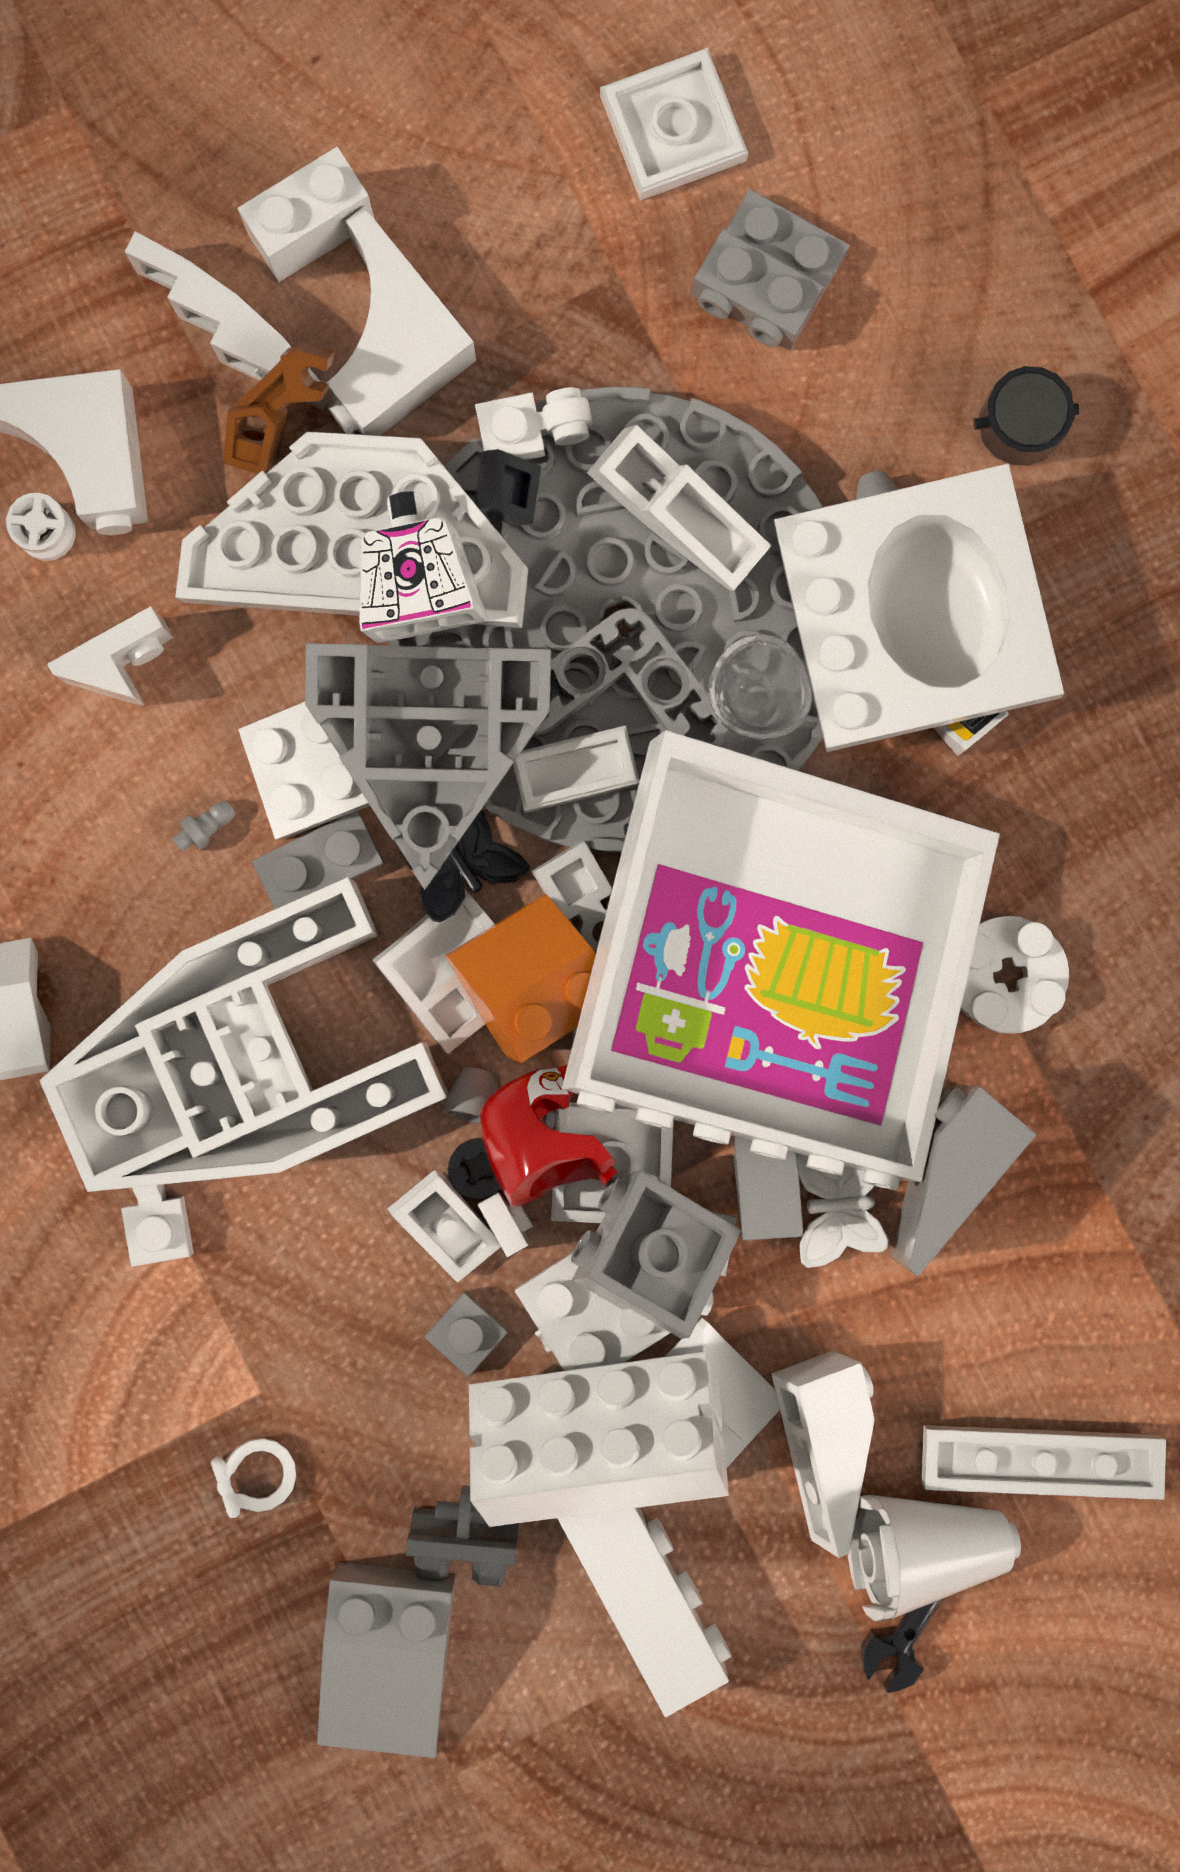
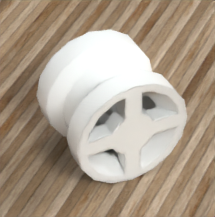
M28 493L16 499L9 508L6 517L7 531L11 539L31 557L42 561L56 560L64 556L73 546L76 537L75 524L71 516L50 496L42 493ZM47 529L53 530V532L50 531L44 536L43 540H40L41 534L45 533Z

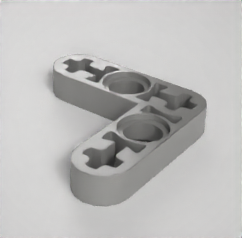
M627 608L611 614L551 659V675L555 676L561 692L573 701L566 706H562L559 695L552 699L547 718L542 721L533 736H542L552 731L624 677L664 731L667 730L687 736L691 727L684 715L680 713L675 721H671L666 713L680 708L690 694H693L699 702L690 705V712L700 723L710 719L715 724L710 733L713 740L711 744L722 747L725 742L728 728L722 711L715 705L716 703L651 618L643 611ZM624 624L629 630L639 626L643 629L639 637L641 648L634 651L632 647L626 645L612 654V660L619 666L611 671L603 653L592 644L597 640H601L604 650H606L618 640V626ZM577 657L591 659L599 669L597 681L588 688L579 689L573 687L565 677L564 671L567 664ZM667 668L679 675L682 688L676 697L670 700H661L650 693L647 681L649 676L658 669Z

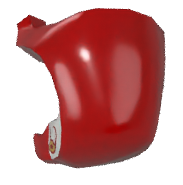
M568 1065L557 1068L537 1069L510 1081L498 1089L481 1109L480 1123L483 1144L495 1177L511 1206L519 1207L530 1203L561 1185L587 1179H596L606 1187L616 1178L618 1171L613 1166L616 1163L615 1159L594 1135L560 1132L550 1129L541 1122L543 1117L550 1111L557 1109L565 1110L569 1107L574 1093L562 1090Z

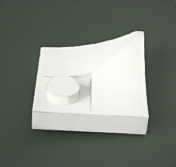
M466 889L465 900L454 916L439 923L433 922L426 914L372 960L447 1054L485 1025L445 957L446 954L495 925Z
M701 1318L697 1322L690 1338H682L665 1357L707 1352L719 1383L723 1432L719 1433L724 1442L727 1468L776 1415L780 1407L776 1390L706 1320Z

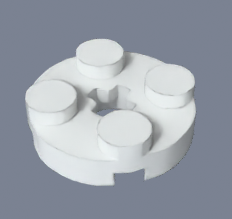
M1016 916L997 917L980 923L960 1011L985 1029L1002 1034L1030 1031L1044 1024L1053 1014L1057 1013L1065 1002V993L1069 984V967L1064 950L1053 937L1051 931L1041 923ZM1004 958L1011 959L1013 966L1021 967L1023 971V978L1017 980V989L1013 992H1008L1005 983H995L993 979V972L1002 969L1001 960Z

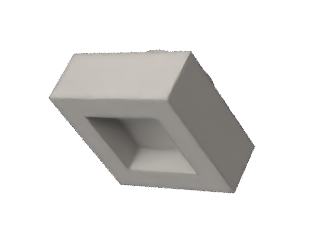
M465 1290L426 1333L424 1338L469 1377L504 1338L509 1329Z

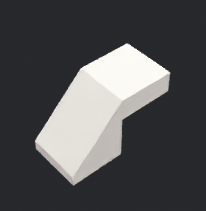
M31 938L0 943V1080L50 1071L51 1025L37 998L38 951Z

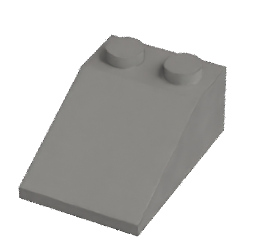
M958 1084L953 1090L947 1086L942 1089L938 1110L934 1114L936 1119L922 1182L908 1181L890 1256L917 1277L1037 1135L980 1086Z
M338 1562L330 1579L323 1639L317 1745L436 1758L456 1575L448 1574V1578H444L441 1581L422 1580L416 1577V1570Z

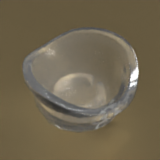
M755 634L737 640L719 656L709 676L708 699L715 717L728 730L749 739L766 740L782 737L802 724L811 708L812 689L804 664L790 644L776 636Z

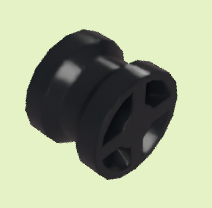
M482 1137L472 1138L460 1144L450 1156L448 1164L449 1180L455 1190L463 1196L473 1199L487 1198L500 1189V1185L491 1167Z

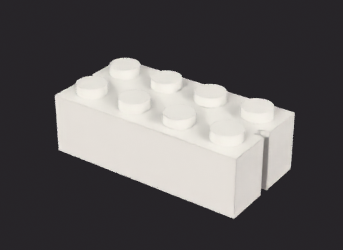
M707 1352L469 1384V1436L477 1446L470 1447V1501L488 1526L492 1527L729 1496L725 1448L719 1433L723 1432L719 1383Z

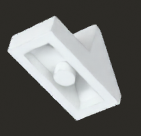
M150 606L47 665L52 674L67 685L144 706L145 704L124 666L130 662L133 666H138L153 660L164 651L162 644L174 637L164 619Z
M432 1171L388 1208L394 1219L457 1283L501 1247L490 1226L463 1199L461 1194L455 1190L449 1180V1176L445 1172Z

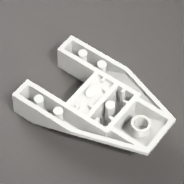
M347 877L181 951L39 1080L87 1192L280 1173L449 1097L448 1089L427 1042H421L313 1091L269 992L268 985L379 936L356 882Z

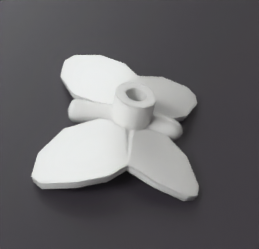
M796 1153L798 1177L806 1191L824 1198L812 1199L807 1202V1210L810 1214H823L807 1225L800 1242L801 1263L806 1268L824 1266L839 1258L847 1246L862 1252H883L889 1245V1239L880 1221L867 1212L875 1204L874 1199L866 1196L874 1186L862 1182L864 1171L845 1166L842 1175L814 1170L806 1167L808 1156Z

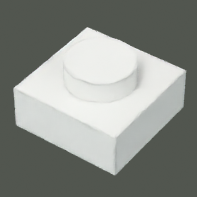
M501 1189L491 1196L480 1200L478 1206L507 1257L528 1246L529 1238L525 1231L532 1228L533 1224L523 1205L519 1207L511 1206Z

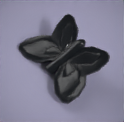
M482 809L424 890L421 887L420 895L423 909L433 922L441 923L457 913L465 900L464 882L471 893H477L483 887L477 876L494 884L516 882L529 875L530 865L519 853L506 845L492 843L490 825ZM400 852L408 867L410 868V870H412V867L410 866L409 862L407 861L403 853Z

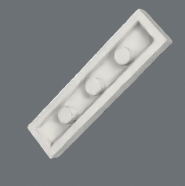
M923 1425L921 1485L925 1490L1164 1500L1166 1439L1160 1435Z

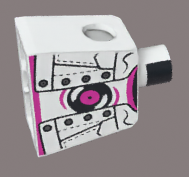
M406 491L389 496L387 498V506L391 527L366 532L361 538L359 620L361 632L376 643H382L487 622L486 613L457 530L444 517L426 519L422 493Z

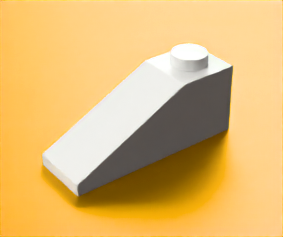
M833 1350L771 1374L811 1541L840 1558L850 1552L875 1419L870 1398L873 1396V1384L867 1370L861 1362Z

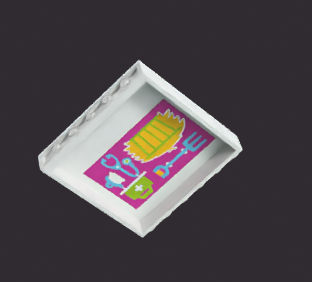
M667 730L663 731L649 743L562 1090L579 1094L577 1105L589 1109L613 1113L615 1104L636 1109L635 1120L648 1125L671 1129L673 1120L695 1125L693 1136L703 1140L726 1145L729 1144L730 1136L752 1141L750 1152L766 1157L786 1160L787 1151L808 1156L806 1167L814 1170L842 1175L845 1166L864 1171L862 1182L873 1186L898 1190L900 1181L922 1182L936 1119L934 1114L937 1112L1000 834Z

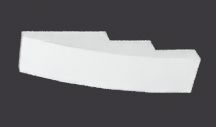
M136 231L134 232L125 250V254L137 274L171 289L167 298L178 318L214 334L210 344L221 363L260 380L281 360L280 356L291 346L282 335L237 294L189 260ZM308 367V372L310 376L314 380L320 381ZM325 395L321 401L306 403L324 411L328 398Z

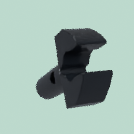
M943 1599L906 1613L894 1632L879 1635L870 1629L861 1643L862 1667L868 1680H870L877 1669L879 1661L883 1657L892 1656L895 1653L898 1662L883 1683L886 1692L900 1691L915 1684L924 1668L915 1659L913 1646Z

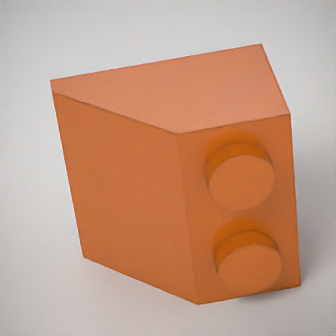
M547 894L541 895L445 955L504 1056L523 1063L578 1027L596 954Z

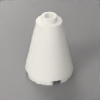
M864 1495L860 1496L858 1519L855 1520L850 1552L847 1554L855 1590L866 1589L872 1603L871 1605H864L862 1608L873 1621L891 1620L1010 1572L1013 1568L1014 1560L1020 1556L1021 1541L1015 1524L1008 1522L1005 1515L997 1510Z

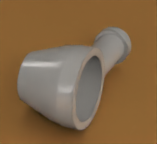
M464 1067L448 1091L449 1097L445 1098L442 1112L460 1120L481 1124V1109L486 1101L501 1088L500 1076L491 1071ZM550 1111L541 1120L542 1123L552 1130L556 1111Z

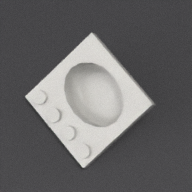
M1009 463L774 519V527L826 752L1060 699L1064 695Z

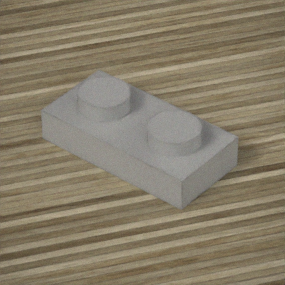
M359 811L348 814L252 860L274 909L347 877L354 880L385 865Z

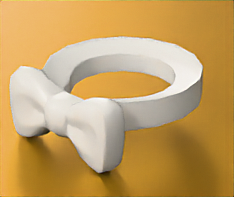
M266 1438L251 1439L236 1447L225 1461L221 1456H215L211 1460V1466L218 1482L217 1491L223 1498L229 1518H237L240 1515V1508L255 1512L272 1510L283 1503L293 1490L296 1479L295 1462L288 1450L275 1440ZM266 1451L279 1458L283 1465L284 1475L281 1485L274 1493L267 1497L256 1498L234 1492L230 1476L236 1471L244 1457L252 1452Z

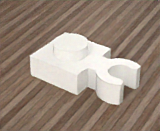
M581 841L533 869L532 873L544 894L550 897L568 920L576 915L580 920L578 932L595 952L597 951L598 943L593 938L592 931L598 922L605 920L607 909H604L600 900L612 893V887L585 841Z

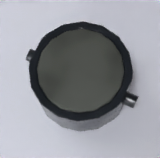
M1024 366L1008 372L994 385L979 413V418L973 419V425L975 430L980 429L982 442L996 458L1010 465L1028 466L1046 459L1067 436L1075 415H1079V404L1073 403L1072 392L1069 386L1056 373L1043 367Z

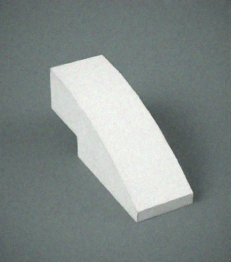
M638 425L624 428L587 472L589 476L643 524L730 591H734L771 547L750 524L687 464L678 465Z

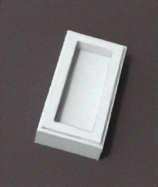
M626 725L523 750L513 763L525 813L639 786L640 783Z

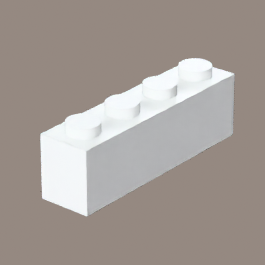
M640 1507L557 1518L665 1718L729 1682L724 1661L732 1657L730 1650L717 1626L713 1624L705 1628L695 1608L703 1604L702 1599L686 1570L676 1575L666 1554L674 1551V1548L658 1518L648 1522Z

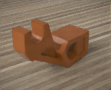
M303 343L285 350L280 356L281 360L228 410L224 464L257 474L261 471L268 473L277 462L288 414L284 404L286 402L321 401L328 393L329 384L314 380L308 372V367H316L326 371L333 363L335 351L309 343ZM260 415L266 425L263 427V430L248 426L247 418Z

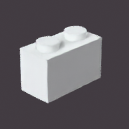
M335 147L237 208L249 237L278 283L349 240L350 235L345 220L363 206L374 218L368 193L338 147Z

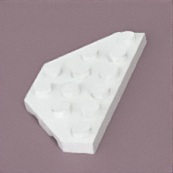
M306 432L289 447L292 450L290 454L268 473L261 471L227 501L230 506L205 527L199 525L182 540L175 598L183 603L360 616L362 535L369 531L391 527L387 506V498L389 496L406 491L420 492L423 495L426 519L444 517L458 532L486 613L487 622L477 623V625L522 628L528 568L421 438Z

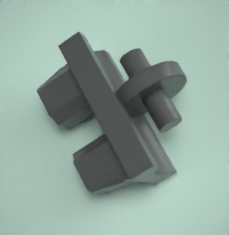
M462 1485L460 1503L437 1501L436 1509L414 1507L410 1533L407 1539L406 1556H414L416 1577L418 1579L441 1581L444 1578H448L450 1560L473 1562V1581L477 1582L478 1585L500 1587L504 1582L508 1566H515L519 1523L489 1527L470 1501V1486Z

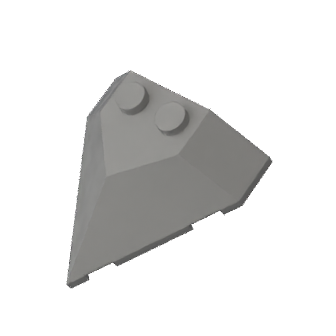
M306 643L305 705L317 724H320L340 755V760L391 839H394L412 867L414 875L425 890L549 713L551 649Z

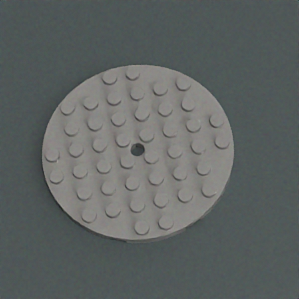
M603 387L580 390L581 396L589 401L593 425L588 428L589 438L572 445H556L554 437L544 435L542 436L545 456L527 460L541 466L533 524L517 526L484 514L528 568L522 628L472 624L388 641L389 646L551 649V659H553L601 623L610 608L617 605L643 611L651 618L714 701V694L718 697L728 728L722 748L799 771L816 749L823 735L774 527V519L823 508L820 501L801 476L802 471L776 444L749 424L722 409L698 399L691 398V401L670 395L650 393V389L640 387ZM546 399L535 403L537 412H541L543 407L547 405ZM638 425L678 465L687 464L771 545L734 591L724 587L680 554L587 474L589 469L624 428ZM482 437L469 441L444 466L474 503L482 451H484ZM637 626L626 636L619 635L616 643L604 650L601 640H597L592 645L603 653L609 669L612 671L619 666L612 660V654L626 645L632 647L634 651L640 649L639 637L643 629ZM577 657L567 664L564 674L567 681L573 687L579 689L588 688L597 681L599 669L591 659ZM667 668L654 671L647 681L650 693L661 700H670L676 697L682 688L679 675ZM551 675L550 685L552 691H550V701L559 695L562 706H566L573 700L561 692L555 676ZM623 677L552 731L542 736H532L523 750L626 725L640 780L649 743L661 734L664 729ZM690 694L680 708L666 713L671 721H675L680 713L684 715L691 727L686 737L696 740L700 739L709 744L713 742L710 733L715 724L710 719L700 723L689 710L691 704L699 702L693 694ZM512 764L483 808L514 828L548 842L573 847L579 842L585 841L590 851L622 853L626 838L623 827L630 822L638 786L525 813Z

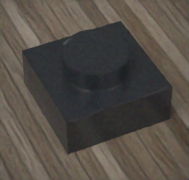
M500 449L482 451L475 505L482 513L517 526L533 524L541 466Z

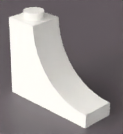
M363 206L345 221L351 242L361 255L369 272L371 288L370 308L362 337L355 351L340 371L327 382L329 384L328 390L334 402L327 408L346 434H353L355 431H358L360 435L381 436L476 361L473 340Z
M120 369L0 384V433L21 438L39 447L56 460L70 485L77 516L91 530L96 529L97 533L102 535H119L132 531L133 524L148 523L133 388Z

